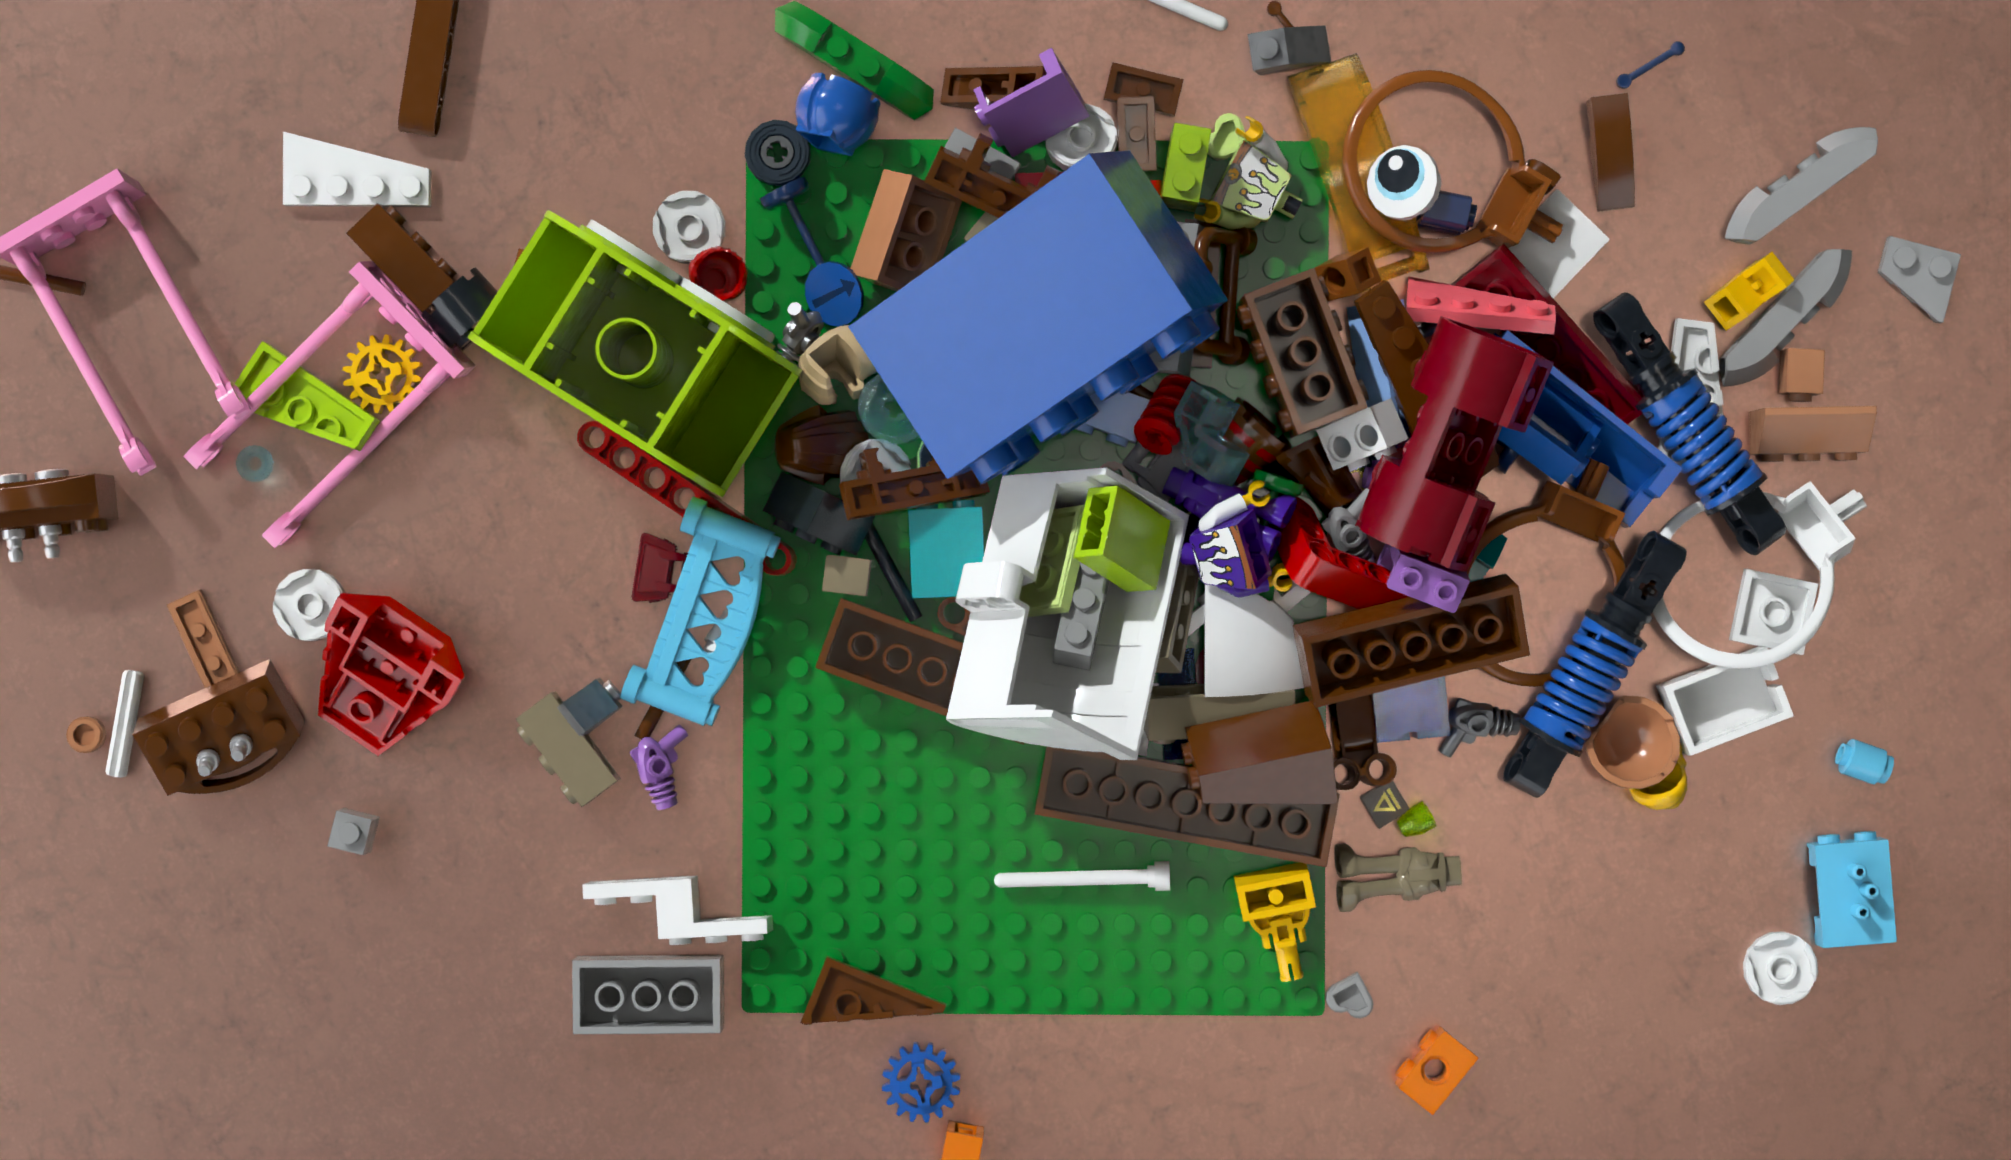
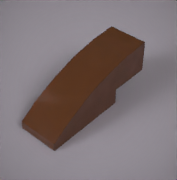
M1628 93L1591 97L1586 103L1591 135L1589 148L1597 212L1635 207L1633 141Z

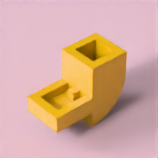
M1771 251L1728 281L1704 301V304L1727 331L1752 314L1765 301L1788 287L1795 279Z

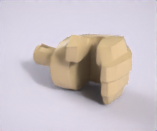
M849 325L839 326L827 331L814 341L799 358L798 367L803 370L799 375L801 390L818 404H836L837 395L830 379H837L842 382L849 395L855 400L863 396V380L877 372L849 329Z

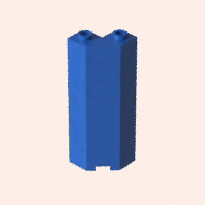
M1508 330L1500 336L1496 333L1493 334L1535 352ZM1553 366L1546 382L1604 424L1597 435L1601 443L1589 458L1601 462L1610 468L1595 500L1624 512L1625 516L1621 526L1629 528L1652 499L1662 496L1683 468ZM1533 413L1531 419L1573 451L1575 450L1576 444ZM1584 470L1577 478L1570 475L1565 482L1576 489Z

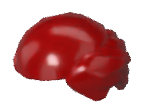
M721 246L711 247L697 254L689 265L690 281L722 301L738 297L746 287L748 276L746 264L743 262V258L739 257L737 252L731 251L730 248L724 249Z

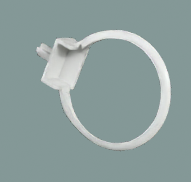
M1811 481L1786 498L1763 492L1772 507L1779 511L1778 514L1783 519L1786 529L1820 571V589L1815 608L1804 626L1789 640L1772 649L1750 654L1726 653L1709 648L1694 640L1678 626L1668 612L1662 597L1653 610V614L1663 631L1674 643L1690 655L1712 665L1726 668L1750 669L1774 664L1796 653L1816 634L1827 615L1834 591V563L1851 552L1856 539L1843 522L1867 507V504L1863 501L1864 497L1860 492L1857 493L1853 489L1831 505L1827 503ZM1701 500L1675 515L1659 534L1671 539L1685 522L1705 510Z

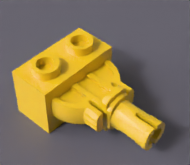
M1299 862L1235 875L1234 880L1243 922L1249 921L1252 928L1261 935L1264 949L1271 948L1269 933L1272 934L1281 981H1291L1288 969L1289 963L1292 967L1294 980L1301 979L1304 974L1301 969L1294 929L1297 928L1300 942L1306 941L1304 927L1308 921L1310 909L1316 908L1307 864Z

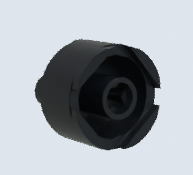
M476 267L470 270L474 276L473 278L467 280L464 276L460 277L432 302L436 310L431 315L426 310L421 315L450 348L458 346L462 351L473 343L467 337L475 329L498 292Z

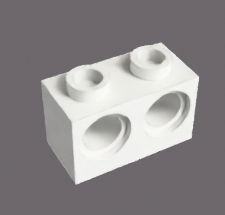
M1391 398L1316 430L1333 471L1346 465L1350 472L1370 463L1368 456L1372 454L1375 455L1377 460L1381 458L1382 454L1387 456L1398 452L1395 445L1408 439Z

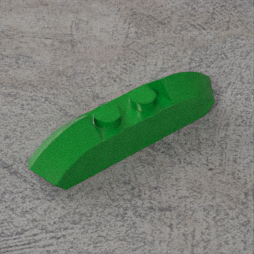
M796 1L775 8V32L850 81L867 89L872 95L913 120L933 109L934 89L896 62Z

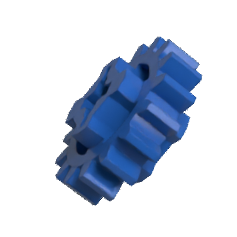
M914 1042L912 1052H908L902 1046L899 1049L900 1059L893 1056L889 1058L888 1062L894 1068L893 1070L884 1069L882 1076L890 1079V1082L882 1085V1091L892 1093L886 1103L888 1105L894 1103L899 1105L896 1112L898 1116L908 1111L910 1112V1122H914L917 1114H920L924 1122L928 1123L930 1113L932 1112L939 1118L943 1117V1105L953 1108L954 1102L949 1096L950 1094L959 1095L960 1088L952 1084L961 1079V1074L951 1072V1069L956 1065L955 1059L947 1062L944 1060L946 1049L943 1048L936 1054L933 1052V1043L929 1042L926 1050H921L919 1043ZM925 1059L935 1062L943 1071H934L926 1065ZM911 1061L912 1069L905 1076L897 1078L900 1069L907 1062ZM918 1067H920L924 1079L931 1080V1082L927 1083L924 1097L919 1085H912V1082L916 1081ZM946 1086L942 1096L934 1103H931L933 1092ZM908 1093L917 1100V1105L906 1101L901 1094Z

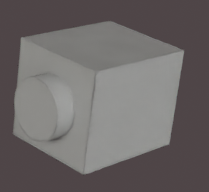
M348 808L337 810L327 846L359 855L370 853L380 817Z

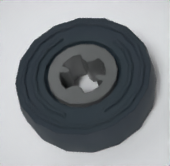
M771 120L760 124L751 132L746 141L745 159L749 170L758 180L767 185L783 186L804 174L810 162L811 150L808 141L796 131V125L788 121ZM780 143L782 149L788 150L787 157L782 156L784 161L775 163L773 157L767 156L768 150H773L772 145Z

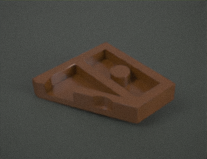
M1319 435L1276 457L1280 465L1300 483L1304 484L1330 510L1335 507H1342L1356 500L1362 493L1347 465L1333 471Z

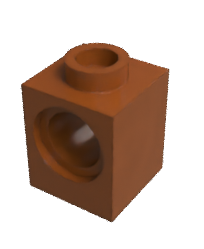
M1368 247L1336 255L1314 267L1317 276L1322 275L1329 292V296L1326 297L1327 302L1359 294L1381 282Z

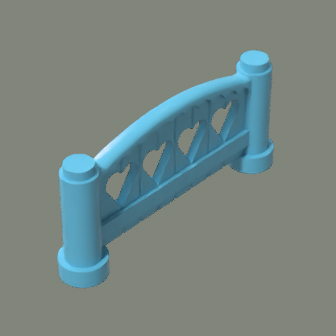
M693 496L682 519L680 531L690 534L694 538L647 669L636 665L631 667L623 685L620 699L633 704L638 700L702 726H705V724L713 726L720 705L714 704V696L724 685L739 661L754 625L762 587L763 560L766 556L770 558L775 556L781 538L775 536V532L707 507V501ZM739 556L744 559L745 568L739 572V584L730 585L712 561ZM722 590L731 592L733 602L726 606L728 616L724 619L717 618L700 595ZM708 624L718 625L721 629V635L714 640L716 643L715 651H704L688 629ZM699 657L705 658L709 663V668L702 673L704 677L703 684L699 686L693 685L676 662Z

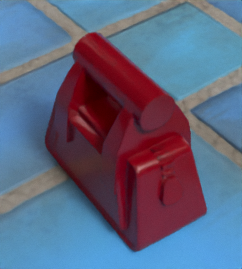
M643 533L638 550L631 595L632 600L635 602L649 601V603L669 599V595L671 596L669 593H674L677 586L671 583L674 562L683 561V569L688 553L676 552L678 550L676 549L677 545L675 546V543L665 538L663 540L649 533Z

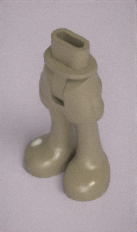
M1347 844L1335 845V867L1340 878L1363 874L1396 873V878L1368 882L1338 881L1336 893L1340 912H1351L1360 901L1371 897L1402 895L1403 900H1419L1423 895L1433 893L1439 889L1441 892L1446 891V886L1462 884L1459 856L1444 857L1443 853L1421 852L1413 847L1401 849L1399 855L1369 858L1355 854L1353 849Z

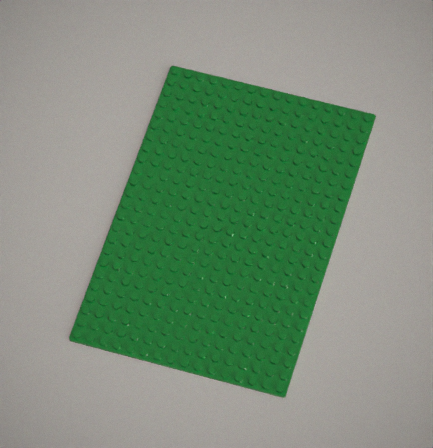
M868 139L854 150L852 156L817 150L809 143L811 150L810 162L801 176H805L809 189L805 194L794 199V202L824 262H839L851 268L884 169L913 175L925 180L940 147H945L948 140ZM994 140L990 146L1018 161L1020 168L1017 173L1044 172L1047 165L1060 172L1065 171L1052 162L1046 151L1045 140L1014 157L1010 155L1004 145L998 148ZM1156 140L1157 170L1144 171L1149 180H1161L1163 182L1170 141ZM1276 141L1288 162L1287 172L1292 175L1285 190L1303 200L1293 219L1274 210L1268 222L1261 221L1255 228H1252L1257 234L1258 243L1256 249L1250 255H1240L1236 309L1240 306L1239 300L1244 294L1314 268L1328 260L1329 146L1326 142ZM780 143L773 144V150L769 149L767 156L773 157L775 163L784 161L782 156L787 157L788 150L782 149ZM1207 153L1200 199H1211L1232 157L1224 160H1215ZM746 162L745 264L748 276L745 287V315L776 335L771 344L775 346L773 349L775 352L779 351L782 353L783 351L778 348V344L786 346L782 341L784 337L783 329L792 320L787 311L788 306L791 303L797 302L802 306L805 313L812 312L808 307L805 297V282L810 271L816 267V264L786 204L772 210H767L760 201L761 197L781 186L767 185L758 180L749 170ZM964 201L961 202L943 258L965 243V235L985 211ZM1199 202L1195 212L1168 209L1177 222H1184L1185 219H1195V214L1203 216L1206 212V205ZM1225 244L1220 245L1218 285L1221 290H1223ZM859 278L864 292L863 307L859 316L846 325L850 326L896 291ZM1221 306L1216 309L1215 322L1219 328ZM1235 315L1234 335L1245 338L1248 344H1250L1253 338L1249 328L1242 330L1237 315ZM824 323L819 336L831 329L837 328V326ZM1220 329L1214 333L1215 340H1219ZM1251 352L1248 359L1241 365L1225 364L1219 359L1218 355L1213 354L1211 369L1191 367L1190 376L1188 377L1202 386L1206 397L1199 404L1198 411L1193 414L1190 424H1187L1184 434L1180 435V441L1200 450L1202 455L1237 397H1241L1242 402L1246 400L1277 427L1274 435L1279 438L1283 434L1291 443L1292 448L1318 436L1317 429L1293 438L1290 437L1289 432L1282 433L1275 413L1280 410L1275 397L1268 398L1262 382L1266 372L1262 363L1255 364ZM878 372L863 380V396L855 400L849 395L842 382L837 379H830L837 395L836 404L831 405L818 404L802 391L798 377L744 463V515L764 529L775 532V536L780 537L783 542L791 546L796 553L797 563L795 568L786 575H770L763 571L758 610L751 634L743 651L742 917L772 915L773 930L763 934V940L742 941V1009L747 1013H804L825 960L829 956L946 1003L944 1012L935 1014L1322 1015L1325 1010V867L1307 864L1316 908L1310 909V915L1304 927L1306 941L1300 942L1297 928L1294 929L1304 976L1301 979L1294 980L1292 967L1289 963L1288 969L1291 981L1283 982L1280 980V971L1272 934L1269 933L1271 948L1264 949L1261 935L1252 928L1249 921L1243 922L1234 876L1299 862L1035 815L1034 811L1046 746L1024 743L1023 745L1009 739L956 726L946 720L947 716L815 668L841 598L909 622L865 539L857 555L842 550L840 556L872 560L868 596L822 591L827 555H839L820 547L823 540L819 538L813 544L796 536L795 533L798 528H795L794 532L791 533L774 525L776 517L763 511L780 473L783 471L776 461L775 433L781 424L816 405H820L827 413L842 410L854 411L857 420L862 421L863 429L867 432L868 438L883 439L899 446L908 456L911 469L917 468V452L922 439ZM1157 372L1140 385L1155 393L1163 378L1170 374ZM1074 429L1064 436L1059 433L1043 443H1040L1034 434L1031 438L1040 450V453L1008 475L1094 469L1113 461L1122 464L1138 441L1136 443L1128 441L1127 447H1123L1107 441V433L1096 429L1093 430L1092 435ZM1149 451L1140 465L1147 468L1157 454ZM1120 470L1114 471L1115 473L1122 476ZM1128 470L1137 482L1139 476L1135 472ZM1002 474L988 481L990 492L986 495L961 499L975 500V507H982L984 553ZM831 477L824 485L800 479L842 500L839 487L840 478ZM1250 477L1237 487L1242 489L1252 477ZM1304 488L1302 494L1297 497L1312 507L1321 524L1327 517ZM1170 498L1167 502L1185 513L1189 512L1183 507V504L1181 506L1176 505V499ZM953 501L939 503L938 509L953 508ZM916 508L875 515L873 524L912 595L908 510H916ZM1322 527V529H1323V531H1324V533H1325V535H1326V537H1327V531ZM777 549L773 558L769 557L771 566L779 570L785 565L786 555L781 549ZM1278 550L1269 562L1271 571L1274 566L1283 563ZM1281 575L1278 577V579L1280 580L1290 578L1289 575ZM1198 579L1193 611L1201 605L1197 599L1205 593V584L1200 579ZM1277 590V592H1278L1280 595H1282V594L1284 593V592H1281V591H1278V590ZM1311 592L1292 607L1287 613L1293 619L1294 625L1327 617V597ZM949 597L913 598L923 616L909 623L964 643L965 636L947 629L938 619L939 605ZM956 602L949 603L945 607L944 617L949 623L957 624L964 619L965 610ZM1204 624L1188 636L1184 655L1185 678L1171 676L1172 674L1183 675L1182 666L1181 673H1167L1169 675L1155 673L1153 683L1163 686V678L1166 677L1185 683L1193 682V684H1197L1195 681V663L1200 651L1204 648ZM1304 688L1294 690L1295 704L1310 701L1305 695ZM1325 705L1318 707L1324 727L1326 729ZM1177 739L1171 744H1157L1149 741L1146 756H1138L1185 764L1182 754L1169 753L1182 752L1181 743H1186L1187 739ZM1155 861H1169L1170 891H1155V887H1148V884L1000 888L994 883V877L998 873L1147 869V865H1155Z

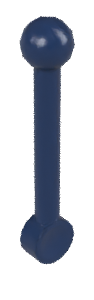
M1676 41L1672 43L1669 50L1630 74H1621L1616 80L1617 86L1621 89H1626L1631 85L1632 80L1671 56L1682 55L1685 51L1684 44Z

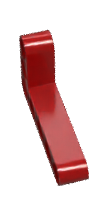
M1295 497L1297 498L1296 509L1290 522L1284 529L1269 523L1268 527L1282 532L1278 552L1288 575L1300 587L1357 609L1409 597L1387 587L1386 582L1391 573L1387 568L1331 547L1314 510L1304 500Z

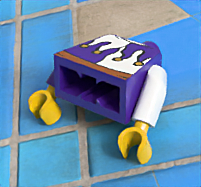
M1256 480L1252 482L1248 487V493L1243 496L1238 493L1216 504L1199 520V527L1190 535L1189 543H1183L1180 561L1183 565L1196 564L1200 579L1205 585L1217 586L1219 589L1238 598L1267 592L1269 587L1272 586L1278 591L1285 592L1293 585L1291 578L1278 579L1281 575H1288L1283 563L1277 564L1271 571L1254 509H1247V506L1250 504L1261 507L1268 503L1270 494L1262 498H1256L1252 494L1254 490L1265 485L1264 481Z

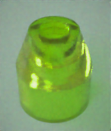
M1424 801L1410 807L1397 820V824L1405 837L1422 835L1437 827L1436 821Z

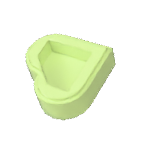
M1226 113L1219 116L1216 120L1215 132L1210 135L1208 155L1213 159L1224 160L1232 157L1239 143L1242 140H1246L1235 132L1237 128L1245 132L1238 116Z

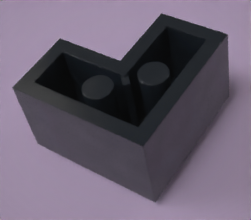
M781 471L763 509L764 512L776 517L774 525L791 533L794 532L795 528H798L795 535L813 544L819 538L823 540L820 547L839 556L842 550L857 555L875 516L847 521L843 500Z

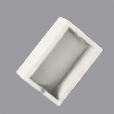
M1758 646L1739 654L1762 652L1768 650V647ZM1711 664L1656 685L1665 710L1674 718L1673 721L1680 736L1682 754L1689 756L1794 716L1783 686L1778 684L1766 685L1765 680L1773 681L1779 679L1774 664L1750 669L1726 668Z

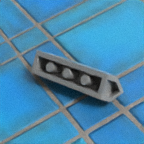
M1856 127L1832 133L1816 142L1820 154L1819 158L1813 153L1797 165L1800 172L1791 179H1788L1786 175L1777 179L1767 187L1770 191L1769 195L1756 186L1742 199L1735 209L1728 224L1725 239L1748 245L1758 241L1876 155L1878 144L1876 128Z
M1827 249L1822 251L1798 274L1795 280L1782 291L1719 358V374L1723 387L1752 381L1771 370L1779 362L1773 349L1776 348L1780 351L1793 339L1795 335L1791 330L1800 321L1806 324L1820 309L1816 305L1818 302L1829 308L1835 303L1848 279L1852 250Z

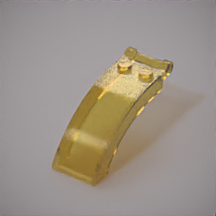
M1355 53L1331 63L1287 76L1296 109L1306 130L1326 187L1345 253L1368 247L1373 260L1406 249L1386 240L1366 223L1355 208L1345 184L1342 153L1346 131L1359 105L1373 91L1358 54ZM1377 105L1366 120L1358 143L1357 165L1360 181L1368 200L1382 218L1395 228L1407 234L1420 237L1415 217L1405 221L1389 218L1375 208L1368 196L1367 179L1370 168L1381 154L1393 148L1379 105ZM1411 250V257L1377 268L1381 282L1415 270L1418 273L1430 270L1426 253Z

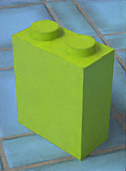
M1174 123L1160 195L1167 208L1195 212L1200 199L1211 135L1210 128Z
M1120 486L1088 488L1073 558L1126 592L1156 590L1171 521Z

